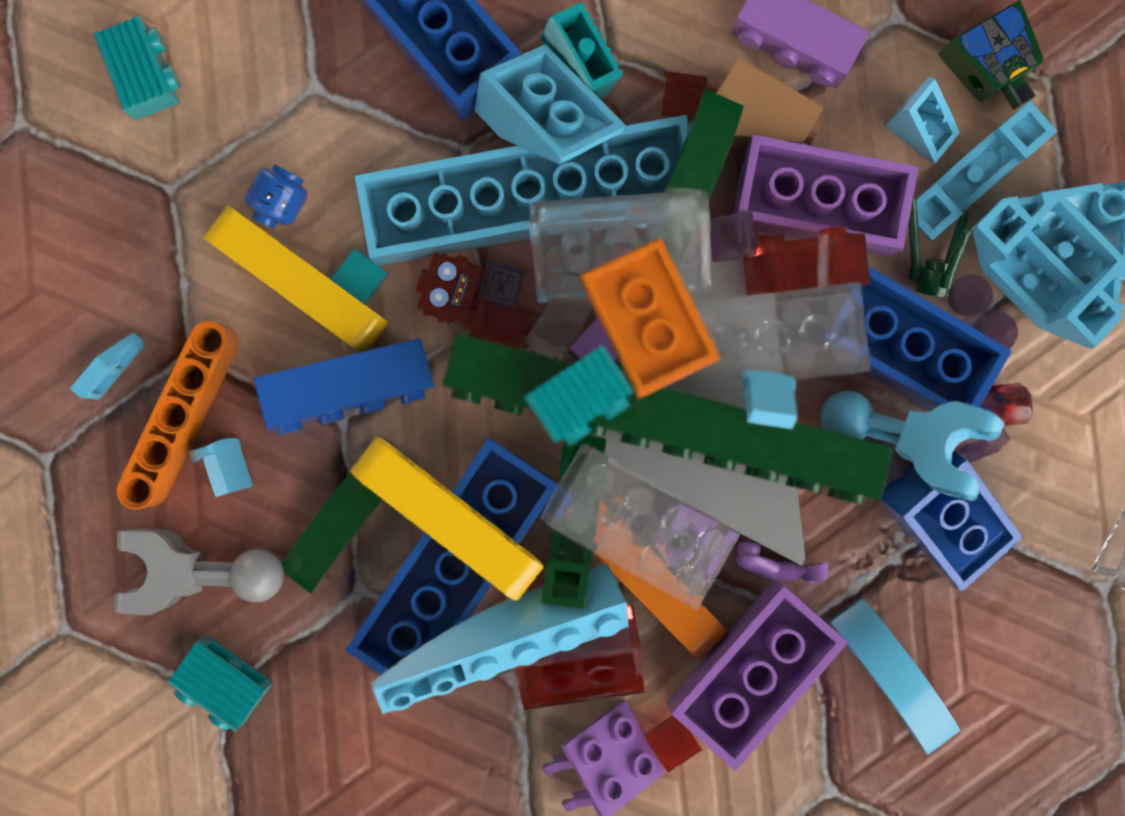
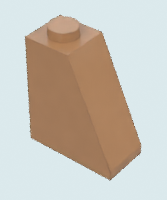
M740 57L737 58L717 92L718 95L744 105L731 144L732 147L745 148L753 135L799 144L804 142L810 146L823 125L817 121L824 108L823 106Z

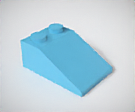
M546 44L480 73L475 112L500 138L557 164H562L625 130L626 125Z

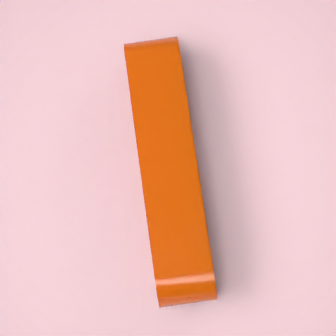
M204 321L197 324L191 331L118 483L117 497L126 508L137 510L155 507L163 503L167 498L238 350V336L230 327L212 321ZM219 331L222 339L221 345L217 350L211 352L208 347V338L212 333ZM200 368L204 376L203 383L200 387L194 389L191 385L190 377L194 370ZM179 405L184 408L186 414L185 420L180 426L176 425L173 421V411ZM161 442L166 446L168 453L163 463H160L155 456L156 447ZM141 480H144L149 486V495L146 500L140 498L137 488Z
M599 499L593 553L605 565L608 564L611 572L696 659L700 660L728 630Z

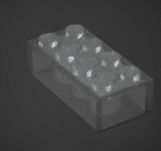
M705 190L531 203L529 228L538 303L589 300L579 280V275L660 237L688 293L711 292L710 210Z
M860 282L694 303L721 359L690 374L692 392L742 387V374L746 370H761L784 374L795 378V381L871 371Z
M582 443L540 516L551 528L696 610L699 608L740 536V533Z

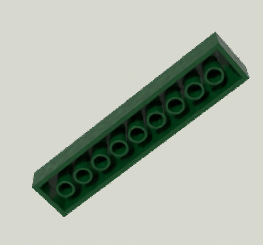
M456 333L442 385L453 389L451 394L453 398L480 405L482 397L496 400L495 409L521 416L523 408L533 410L525 396L572 366L573 363ZM665 387L640 399H637L633 392L625 397L630 406L609 420H606L601 413L587 423L591 429L589 434L605 437L607 430L622 434L620 442L648 449L650 441L663 444L661 453L689 460L692 459L693 452L705 455L703 464L731 471L735 470L736 464L746 466L745 475L776 483L778 482L779 475L787 477L785 483L787 486L821 494L822 486L827 487L826 496L864 505L866 497L881 500L894 449L890 446L798 422L794 423L792 429L747 422L745 408Z

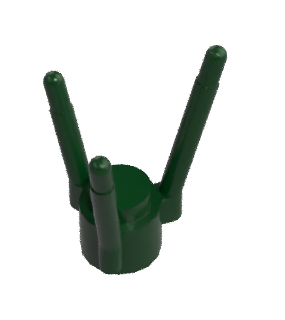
M913 196L908 222L911 268L908 279L917 281V292L936 297L949 296L954 275L971 235V229L966 228L970 215L968 210L962 211L964 214L960 216L945 260L927 258L926 264L921 266L916 197Z

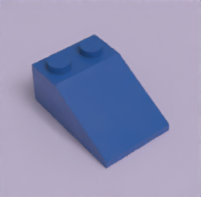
M953 451L952 465L961 471L970 473L977 483L980 484V490L975 500L968 501L932 490L917 473L914 463H912L883 489L881 500L879 501L904 531L962 592L1023 537L968 460Z

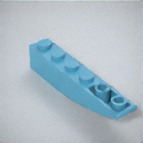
M608 564L590 570L585 609L542 604L544 586L524 592L518 601L511 598L478 613L415 650L372 682L373 690L382 713L405 709L420 700L435 695L448 694L457 687L477 680L490 679L497 673L520 665H530L542 657L559 651L572 650L582 643L599 637L612 636L620 630L629 627L626 601Z

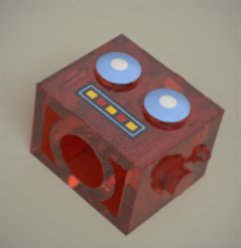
M434 252L429 270L423 268L418 278L416 292L421 293L417 308L425 316H435L439 323L449 325V323L456 322L468 326L485 274L482 266L471 263L469 258L461 255L453 258L445 253Z

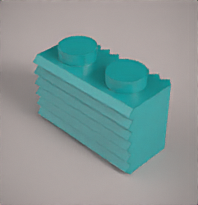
M580 2L551 16L540 38L543 44H546L601 99L611 93L621 78L623 70L618 69L619 63L614 61L615 55L609 54L611 48L605 46L607 41L601 39L602 33L597 32L598 26L593 25L594 19L589 17L590 11L584 10L586 4Z
M133 17L132 20H125L124 23L110 26L109 29L94 32V39L123 112L134 120H138L180 103L176 90L181 88V84L173 67L170 64L166 65L161 52L167 49L156 27L150 28L140 17Z
M601 345L526 395L525 399L555 444L564 439L567 445L570 446L591 432L587 425L589 421L601 413L606 420H609L630 406L625 397L634 391L604 346Z
M206 636L192 646V649L187 653V656L167 683L176 689L174 694L181 702L190 706L199 705L210 713L208 719L212 724L220 729L228 730L231 728L236 732L248 720L272 686L273 681L254 669L252 665L241 660L239 656L234 655L232 651L227 650L225 646L214 641L212 637Z

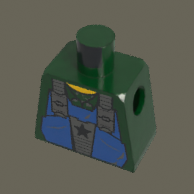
M1020 0L952 39L939 52L943 62L980 102L1002 91L1011 108L1015 110L1036 97L1025 76L1041 65L1044 57Z

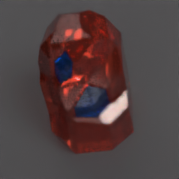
M1021 383L992 386L979 407L996 414L1004 422V426L1027 424L1033 413L1031 394L1027 387Z

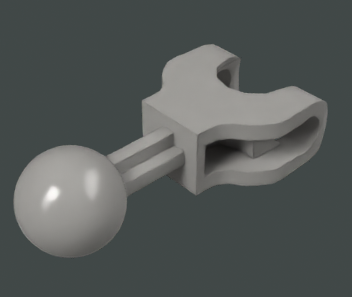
M135 528L117 532L118 550L139 555L146 564L147 576L144 585L140 588H132L124 593H116L114 595V611L116 613L152 615L172 607L179 602L182 596H190L201 592L203 586L231 587L234 593L241 599L258 603L272 598L283 584V566L280 560L267 550L253 549L239 555L234 562L204 561V550L189 548L182 538L171 529Z

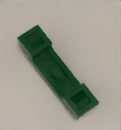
M704 89L687 130L689 133L657 209H653L638 247L661 237L674 264H677L716 185L733 142L744 105Z
M584 436L570 446L567 445L565 440L563 441L559 486L549 558L546 565L542 604L585 609L607 438Z
M350 472L323 505L283 561L284 573L309 593H313L337 562L336 559L382 501V498L356 479Z

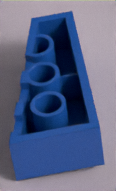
M421 338L254 377L268 434L277 431L278 436L303 430V424L319 420L320 425L345 419L343 413L360 409L361 415L386 409L384 402L399 398L402 404L420 401L426 398L424 392L434 387Z

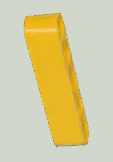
M229 205L224 208L203 237L218 250L359 352L368 351L389 323Z
M376 436L351 468L350 472L356 479L510 598L518 601L543 569V563L382 438Z

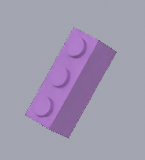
M746 0L731 31V34L736 36L738 41L745 47L754 50L761 49L773 55L774 60L778 64L787 68L796 67L809 74L810 79L816 84L824 87L833 86L836 89L847 77L870 33L809 0Z

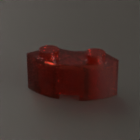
M845 226L824 228L820 230V236L785 241L784 235L765 236L759 238V245L742 250L747 300L795 297L806 292L827 293L870 285L865 233H847Z

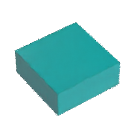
M354 248L330 280L367 305L389 274Z

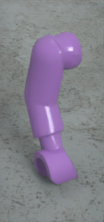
M738 543L737 551L739 557H736L737 564L741 569L773 580L796 581V578H804V583L817 584L828 577V563L801 566L791 561H774L769 558L759 557V543Z

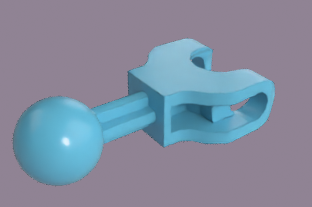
M841 391L833 394L825 401L820 413L823 429L859 439L869 436L897 445L895 451L903 459L914 463L915 470L932 490L968 501L977 498L980 484L977 483L970 473L961 471L952 465V452L960 442L969 438L988 441L995 440L1000 436L1004 426V422L996 414L957 401L942 404L927 413L910 410L906 421L875 413L869 400L854 391Z

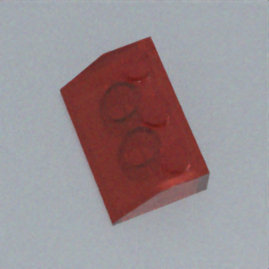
M627 606L629 627L620 630L616 634L593 639L569 651H559L542 657L530 665L514 667L523 709L529 710L645 693L641 644L634 606Z

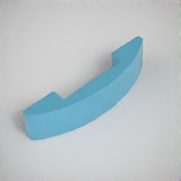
M1031 101L1027 102L916 198L918 228L929 242L933 241L964 214L963 210L971 206L1016 165L1027 159L1058 132Z
M862 597L829 620L835 631L848 642L846 646L865 667L901 716V721L927 755L960 731L952 715L918 666Z

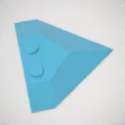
M1125 180L1113 184L1103 185V183L1042 192L1029 197L1018 198V196L1003 198L972 228L981 270L1038 328L1092 349L1097 347L1122 319L1124 304L1119 303L1121 282L1125 280Z

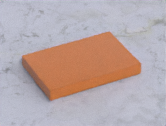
M661 237L579 275V280L637 399L721 359Z

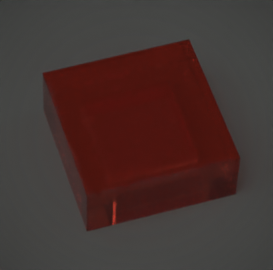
M667 71L660 116L677 117L686 115L687 120H691L704 89H706L708 77Z
M673 715L644 734L645 739L668 773L702 751L692 732Z

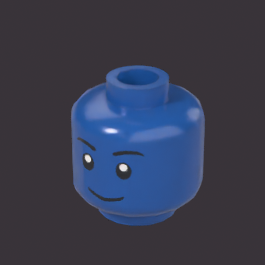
M275 164L272 169H260L245 195V202L255 210L252 218L272 229L275 228L277 222L283 225L293 224L308 196L307 191L302 187L304 180Z

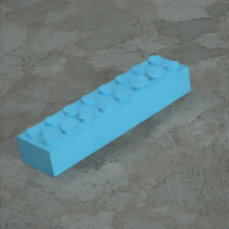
M682 115L628 125L625 127L624 132L562 164H557L520 146H513L356 175L355 181L369 258L376 265L382 266L651 216L653 209H657L689 133L687 130V116Z

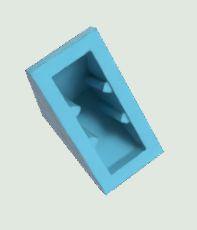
M928 77L909 95L885 125V127L932 163L938 161L960 133L938 83L932 77Z

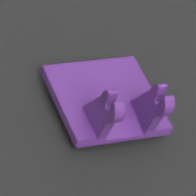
M626 700L619 702L562 744L561 747L564 753L552 757L553 762L542 765L546 775L553 774L559 770L575 768L585 789L573 792V798L564 799L562 805L567 812L578 807L593 806L598 816H612L665 773Z

